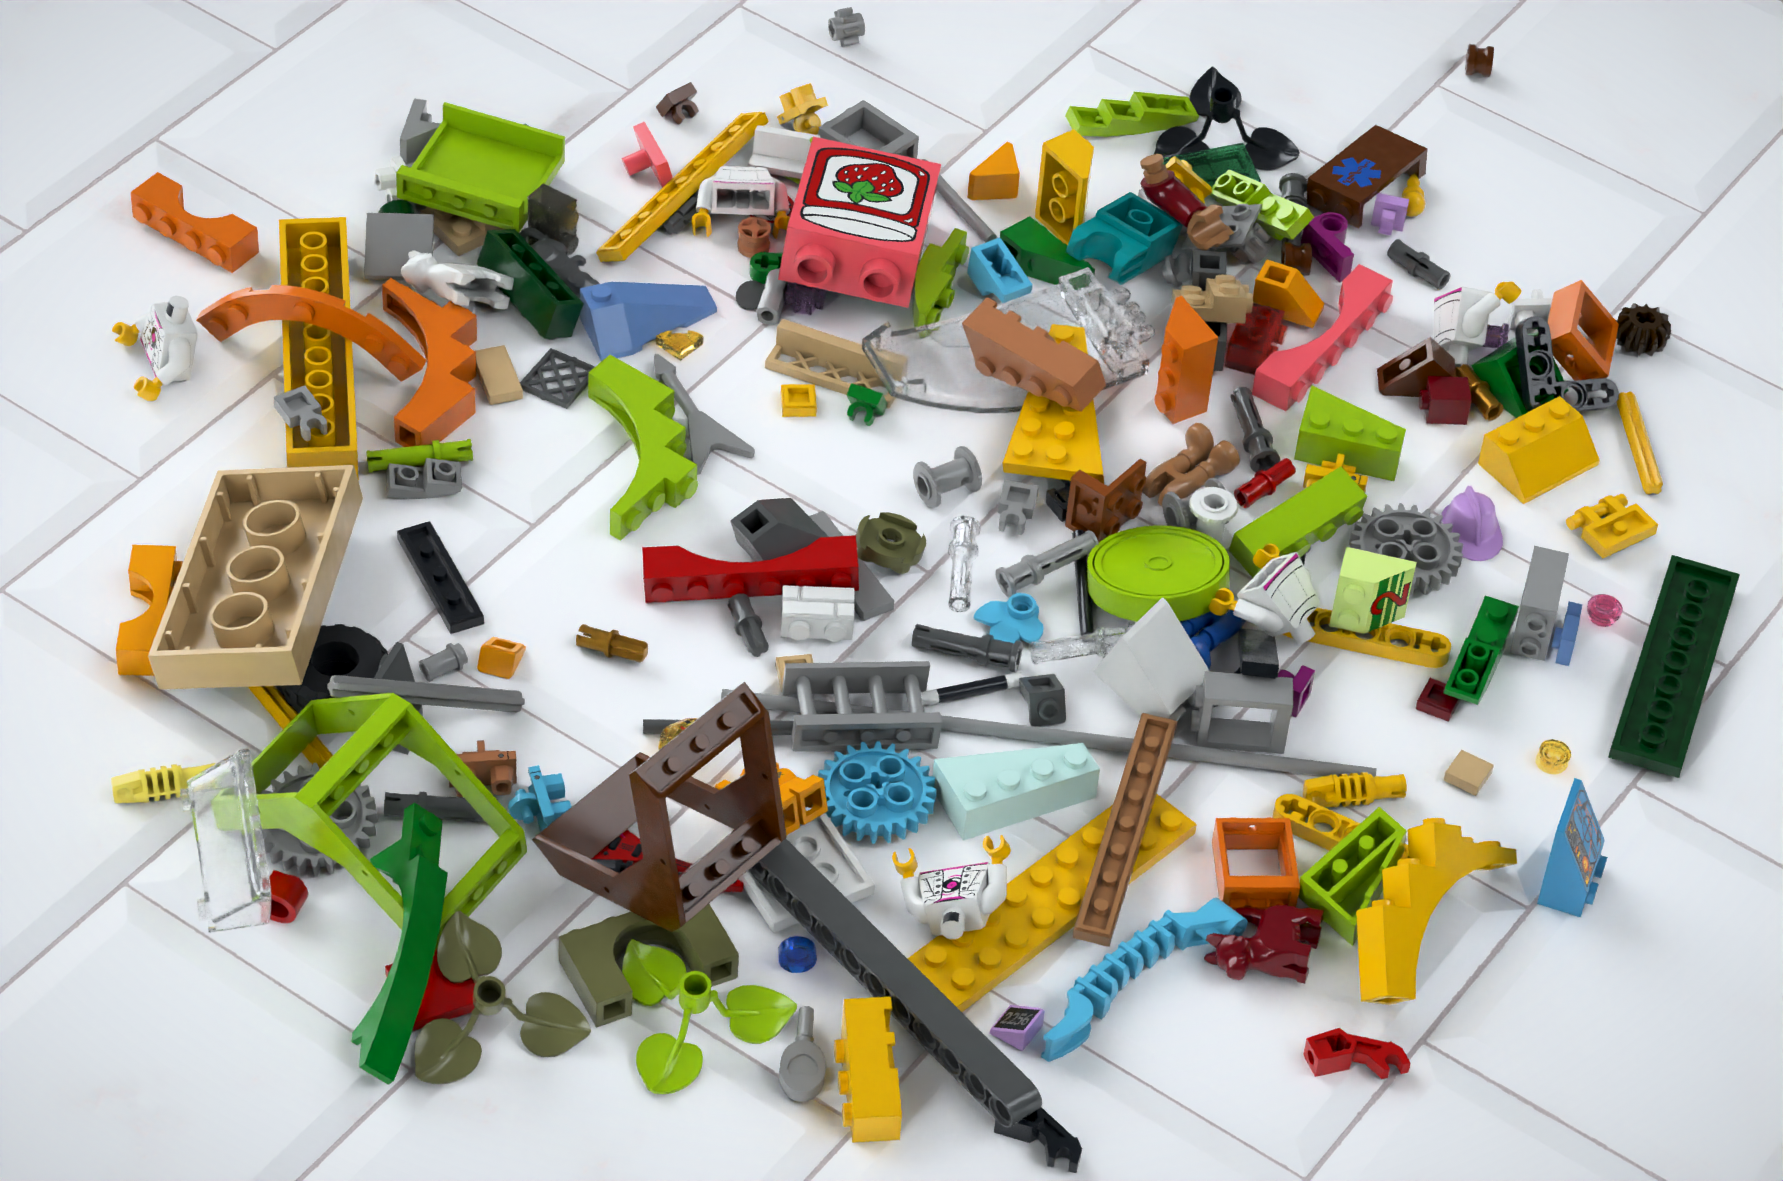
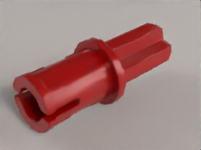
M1284 458L1266 471L1258 470L1254 478L1234 490V497L1240 506L1243 505L1244 508H1249L1265 495L1274 494L1276 486L1294 475L1296 468L1290 459Z

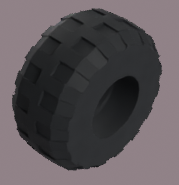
M344 624L323 625L320 627L302 685L281 686L282 694L288 704L299 714L311 700L334 698L330 696L327 689V683H330V679L334 675L374 678L378 672L382 656L384 654L388 655V652L376 637L358 627H349Z

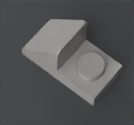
M414 98L400 136V156L406 165L416 161L441 124L432 122V115L427 113V100Z

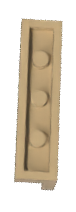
M782 319L777 326L776 345L765 360V368L847 395L851 383L841 381V377L851 376L857 378L858 381L853 382V384L868 389L882 386L890 389L887 395H884L888 403L886 408L890 409L905 384L907 359ZM781 354L794 357L796 361L786 363L778 360ZM821 366L826 368L827 371L817 373L809 368Z

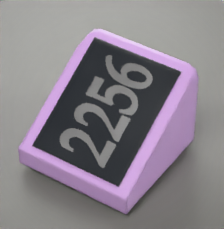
M1010 1005L992 1026L989 1034L1023 1051L1043 1027L1045 1010L1038 1007Z

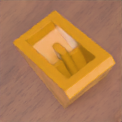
M1007 141L969 173L967 198L971 200L1017 198L1020 172L1012 143Z

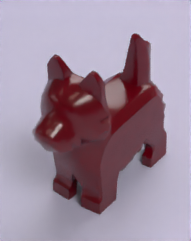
M1277 904L1266 909L1245 905L1234 910L1247 919L1249 923L1258 927L1254 936L1247 938L1212 933L1206 937V941L1214 946L1216 951L1206 954L1204 960L1210 964L1218 965L1233 980H1241L1247 971L1255 969L1267 975L1292 978L1299 983L1305 984L1309 974L1307 966L1312 948L1317 949L1321 938L1322 927L1320 924L1323 921L1324 910L1314 908L1301 909L1289 906V904Z

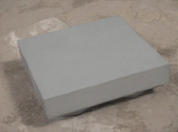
M367 213L364 262L365 280H389L390 278L405 280L401 274V268L410 259L408 256L409 252L415 250L420 253H431L433 256L434 214Z

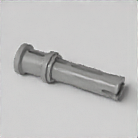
M1088 530L1037 556L1025 555L1021 558L1020 562L1008 568H997L995 575L1000 589L1009 598L1016 594L1017 590L1025 586L1040 584L1044 579V575L1088 555L1099 544L1097 537L1092 531Z

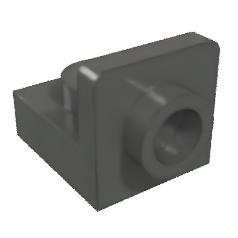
M1055 674L1019 678L1020 693L1028 703L1029 723L1031 726L1061 724L1066 721L1065 689Z

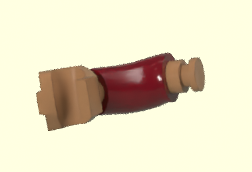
M1161 154L1150 155L1140 161L1145 177L1141 180L1140 184L1147 199L1185 226L1189 239L1198 249L1208 250L1211 247H1219L1230 239L1229 236L1234 234V232L1220 219L1219 215L1223 213L1221 206L1210 205L1207 207L1175 176L1173 171L1167 170L1166 165L1163 164L1164 159Z

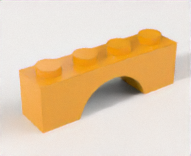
M132 544L128 569L131 596L144 600L150 607L139 617L122 622L119 625L116 644L118 675L154 676L148 654L183 561H177L176 546Z

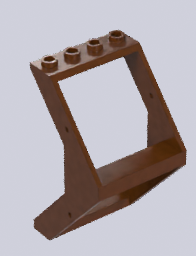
M743 682L650 757L641 752L636 754L537 834L532 841L560 876L670 932L679 929L787 838L769 712L746 682ZM740 737L745 768L744 775L720 790L691 777ZM666 797L734 829L679 876ZM637 822L643 859L620 873L592 860L595 855Z

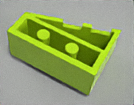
M1311 385L1299 429L1294 460L1322 465L1323 460L1336 463L1338 453L1345 454L1344 465L1356 467L1355 473L1395 482L1406 429Z
M1378 807L1300 877L1298 898L1309 908L1324 910L1323 920L1353 946L1358 938L1356 910L1372 907V901L1379 899L1383 892L1382 869L1397 866V861L1400 860L1405 850L1407 830L1382 808Z

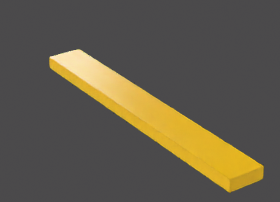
M765 112L741 113L597 250L596 254L600 262L625 261L699 189L702 181L713 176L721 166L727 163L754 137L757 125L765 126L769 122Z

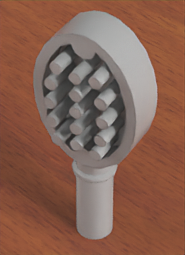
M810 1006L799 1008L796 1041L786 1047L780 1060L779 1081L782 1090L789 1098L798 1102L812 1100L820 1093L825 1082L826 1060L821 1048L813 1043L814 1009Z

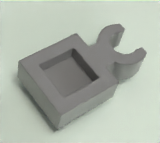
M305 385L273 397L274 408L290 428L300 425V434L304 440H311L310 429L312 428L319 429L323 435L327 434V420L322 416L321 405Z
M1010 480L1004 481L998 504V513L1000 514L999 531L1004 532L1005 526L1012 523L1018 526L1017 535L1024 533L1026 519H1032L1039 486Z

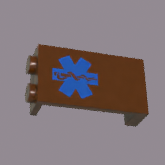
M1375 124L1308 177L1307 204L1324 213L1334 212L1341 214L1346 218L1348 224L1359 229L1362 226L1365 203L1403 173L1408 176L1415 174L1418 179L1426 174L1428 148Z

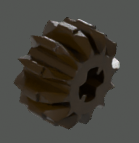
M1633 303L1630 308L1623 307L1616 320L1619 324L1616 337L1617 345L1625 346L1626 352H1637L1638 357L1641 353H1646L1652 357L1655 351L1662 352L1671 335V324L1668 321L1669 315L1660 313L1659 307H1648L1647 303L1644 306Z

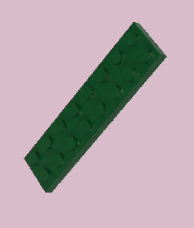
M1675 555L1671 556L1608 758L1676 778L1680 777L1740 574Z

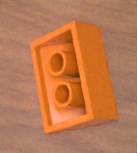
M1182 296L1176 297L1165 328L1164 342L1161 348V363L1158 371L1157 391L1154 397L1159 412L1164 413L1172 424L1207 412L1218 344V336Z

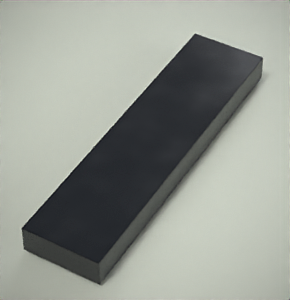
M428 521L397 530V540L450 634L483 625L484 615L432 523Z
M1239 629L1237 641L1242 675L1278 678L1279 660L1275 636L1272 637L1263 630Z

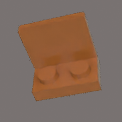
M1140 458L1109 486L1082 470L1077 471L1071 477L1065 527L1073 532L1075 530H1083L1085 532L1090 530L1095 534L1098 542L1106 537L1117 533L1126 521L1136 518L1143 506L1141 498L1147 480L1145 476L1147 462Z

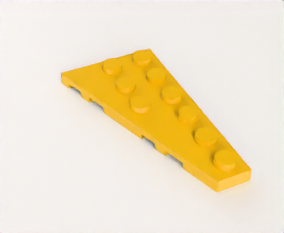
M1051 325L1048 334L1057 344L1065 341L1088 354L1085 329L1083 327ZM1028 391L1002 462L1003 472L1071 481V477L1077 471L1082 470L1104 484L1094 399L1082 411H1078L1068 406H1061L1048 398L1035 396Z

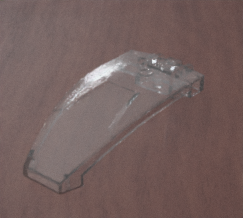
M1089 267L1059 277V284L999 304L996 307L997 310L1004 314L1011 310L1020 315V323L1032 330L1039 326L1049 333L1052 324L1083 327L1085 329L1088 355L1099 361L1106 382V386L1102 390L1148 374L1149 357L1140 344L1153 338L1154 333H1156L1154 327L1151 324L1141 326L1145 322L1146 315L1144 312L1139 311L1140 306L1135 301L1126 303L1131 296L1127 288L1123 287L1108 292L1105 286L1098 282ZM970 314L897 331H891L890 323L886 322L862 339V350L891 396L902 400L956 411L1009 413L1021 411L1028 392L1017 386H1010L1006 382L994 377L984 376L977 370L975 359L962 322Z

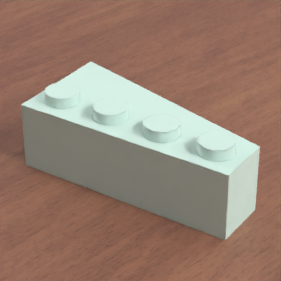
M1084 743L934 759L932 777H935L934 788L937 789L936 797L964 841L1096 798L1100 768Z

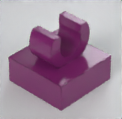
M1304 665L1300 667L1295 676L1283 669L1278 673V677L1293 678V708L1291 714L1293 717L1298 716L1311 695L1315 670Z

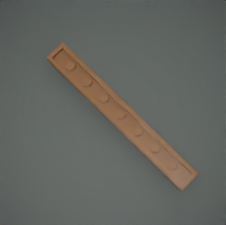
M1146 713L1141 714L1074 926L1072 938L1110 947L1176 733L1178 721Z

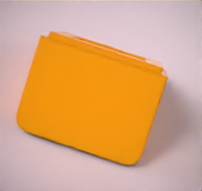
M493 636L481 646L477 669L483 673L510 679L525 653L526 646Z

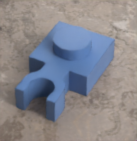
M1569 601L1563 628H1555L1551 648L1558 649L1556 664L1570 665L1583 604Z

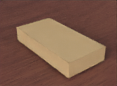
M505 345L475 350L476 371L489 404L493 405L523 399V389Z

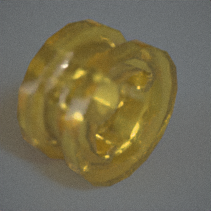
M1546 740L1539 747L1535 763L1545 773L1560 774L1568 766V762L1571 759V751L1565 743L1559 740Z

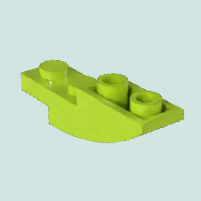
M1228 170L1218 177L1215 184L1211 187L1212 194L1210 196L1222 206L1262 204V209L1255 223L1257 222L1269 236L1279 241L1284 237L1293 240L1314 218L1308 208L1271 193L1265 184L1232 170Z
M955 228L942 247L929 243L922 255L915 278L913 322L918 338L924 339L931 328L935 329L937 327L941 312L944 308L948 309L953 302L955 290L951 289L952 281L959 264L964 265L969 254V246H966V231Z

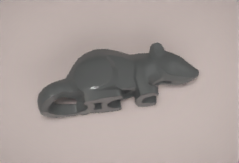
M527 227L519 233L525 240L527 236L539 240L530 246L575 294H580V288L600 284L588 273L580 271L578 266H584L586 259L581 255L569 258L565 254L567 247L563 243L549 238L547 234L544 235L536 228Z

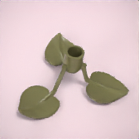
M457 911L447 922L440 936L437 962L441 973L452 983H463L472 977L475 983L473 991V1005L475 1008L472 1010V1015L463 1030L455 1021L443 1018L433 1020L421 1029L414 1046L415 1076L418 1080L431 1084H448L467 1077L477 1067L482 1054L480 1043L468 1035L473 1030L481 1014L492 1016L499 1013L503 1007H506L518 1020L524 1021L520 1030L521 1041L530 1052L541 1057H556L564 1054L586 1039L591 1033V1027L584 1014L573 1003L555 993L541 992L532 995L526 1003V1014L520 1012L512 1003V999L505 997V986L502 981L492 976L485 977L497 969L502 958V947L499 939L489 928L472 920L461 911Z

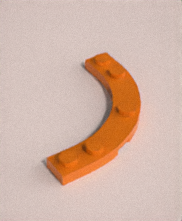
M272 285L269 290L254 291L252 287L232 292L203 309L196 319L220 342L249 325L269 320H291L320 326L344 336L359 345L401 382L421 371L427 361L398 333L372 314L367 313L366 316H363L345 307V300L308 288L287 285Z

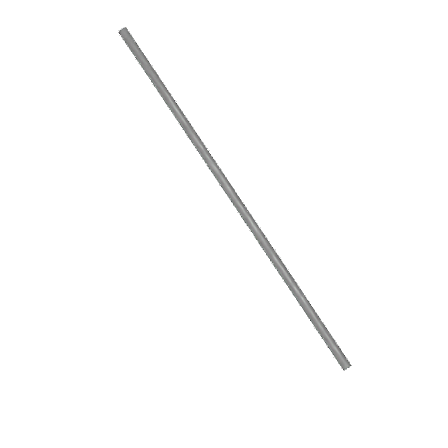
M722 689L721 699L733 690ZM754 693L766 709L801 713L798 698ZM814 700L816 714H837L835 702ZM851 704L852 714L873 713L872 707ZM888 709V713H910L909 711ZM941 715V730L1061 745L1084 743L1086 748L1127 753L1130 752L1134 740L1133 738ZM1172 743L1168 758L1316 776L1337 774L1339 777L1340 774L1345 773L1349 776L1350 773H1358L1360 775L1361 772H1368V774H1372L1374 777L1377 768L1174 743Z

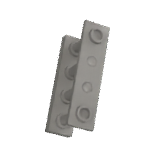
M930 662L785 663L782 693L783 695L798 694L801 715H794L791 737L792 750L839 751L846 750L848 745L852 746L855 750H860L861 742H865L868 748L871 749L874 748L876 741H880L882 749L886 750L892 743L895 744V749H938L942 727L940 712H924L920 693L927 689ZM870 693L873 713L852 714L849 694ZM885 693H906L910 713H888ZM812 694H834L837 714H816Z

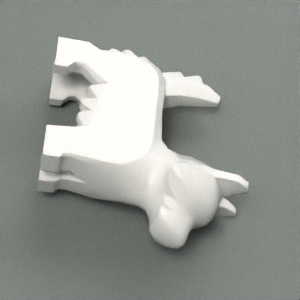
M415 250L408 253L410 259L401 268V274L405 281L420 293H425L427 290L432 289L438 296L450 300L456 305L469 306L470 301H478L490 304L491 307L497 309L508 308L510 298L497 292V286L512 290L514 282L512 277L480 266L438 263L431 253H420Z

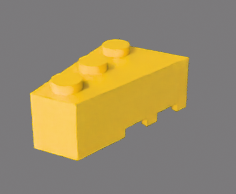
M891 996L844 999L841 1039L834 1040L835 1063H842L843 1071H838L839 1095H846L847 1103H842L843 1127H850L852 1143L900 1140L902 1110L898 1068H895L892 1046H895V1034L890 1032L889 1028L892 1010Z

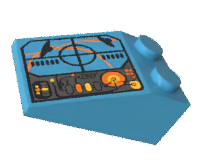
M1574 778L1555 833L1537 904L1581 917L1585 903L1593 905L1599 885L1593 882L1594 877L1602 878L1608 857L1601 855L1605 839L1582 780Z

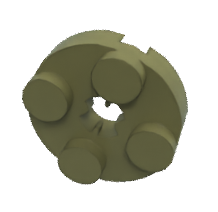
M880 512L879 518L869 519L870 515L862 518L856 531L857 555L859 559L891 568L892 571L899 574L908 573L911 566L920 562L926 547V537L923 533L921 538L920 534L916 531L918 526L912 520L890 512Z

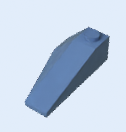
M612 281L580 288V300L584 303L580 313V320L600 361H603L609 355L615 358L634 355L642 351L644 344L654 339L659 342L667 338L669 331L677 327L687 328L717 312V306L706 286Z

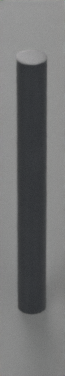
M1075 530L1072 533V539L1085 533V531ZM1088 555L1074 561L1080 638L1083 641H1092L1095 638L1092 599L1088 592Z

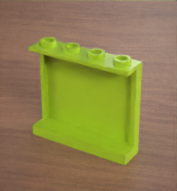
M444 102L443 121L411 167L401 165L396 172L397 198L502 229H515L519 233L565 162V136Z

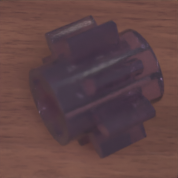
M787 282L785 305H792L795 314H808L810 316L816 308L823 310L826 290L800 285L796 282Z

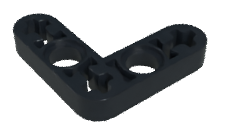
M1537 316L1524 319L1518 323L1515 331L1522 399L1524 407L1528 412L1545 404L1535 402V396L1554 395L1553 399L1559 396L1564 399V392L1568 387L1573 388L1577 392L1578 400L1572 407L1578 412L1609 408L1617 402L1619 391L1616 384L1610 379L1598 378L1556 382L1548 323L1543 318ZM1527 329H1537L1538 336L1528 335ZM1540 346L1541 350L1529 352L1528 348ZM1532 357H1538L1543 362V371L1540 375H1536L1530 370L1529 363ZM1601 389V391H1606L1607 397L1603 399L1601 397L1588 399V392Z

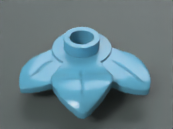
M1016 593L1007 602L990 601L981 606L974 614V620L990 626L989 634L993 635L994 639L1015 643L1016 640L1022 639L1027 643L1035 644L1041 639L1044 630L1043 624L1038 619L1039 607L1035 599L1026 593Z

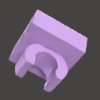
M1378 193L1371 225L1378 226V233L1391 235L1392 230L1403 232L1409 199Z

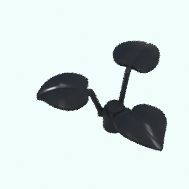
M1214 66L1209 68L1197 80L1189 96L1197 114L1207 116L1201 133L1197 136L1192 129L1183 126L1169 128L1159 136L1154 154H1161L1163 156L1164 165L1172 157L1176 156L1179 160H1185L1191 164L1192 168H1195L1204 163L1210 154L1209 146L1202 140L1205 139L1212 120L1218 123H1227L1234 118L1242 140L1247 143L1243 148V157L1252 167L1260 170L1277 169L1296 160L1300 154L1297 146L1287 136L1275 129L1259 127L1252 132L1251 137L1247 135L1240 117V110L1238 109L1242 101L1241 93Z

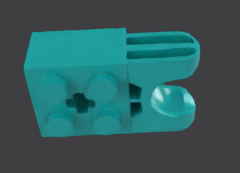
M1129 192L1097 210L1095 217L1077 226L1072 232L1065 253L1079 261L1092 258L1105 262L1112 268L1107 278L1119 285H1123L1165 260L1166 256L1172 255L1183 225L1163 210Z

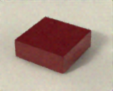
M1430 677L1417 700L1415 709L1449 722L1461 699L1443 694L1446 683Z

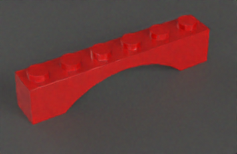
M856 535L820 537L810 545L791 554L756 562H728L710 559L692 553L678 545L642 547L645 603L731 598L740 593L746 594L748 597L782 595L783 585L854 588V591H859Z

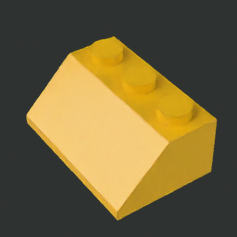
M1074 129L1043 142L1035 218L1066 245L1069 243L1073 230L1085 222L1094 147Z
M1559 396L1484 434L1478 464L1521 503L1525 504L1598 466L1600 459L1583 415Z

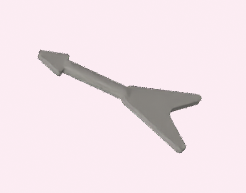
M655 354L654 367L656 379L663 380L667 387L674 390V398L688 418L692 462L697 464V475L701 474L711 451L716 449L753 458L755 449L706 413L699 411L677 378L676 366L661 355Z

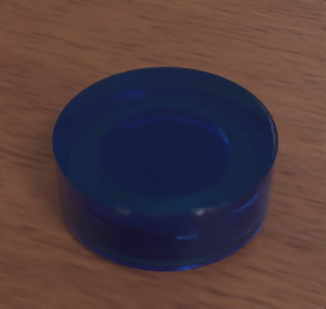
M793 936L783 940L778 947L779 965L791 973H803L812 969L817 962L815 943L803 936Z

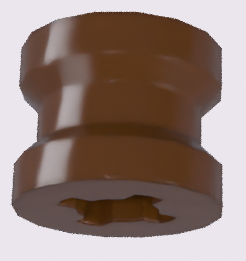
M1469 44L1465 61V75L1481 73L1483 77H1490L1493 66L1494 47L1478 48L1475 44Z
M1284 242L1281 251V264L1298 269L1302 275H1310L1312 264L1311 244L1302 243L1300 246H1294L1291 242Z

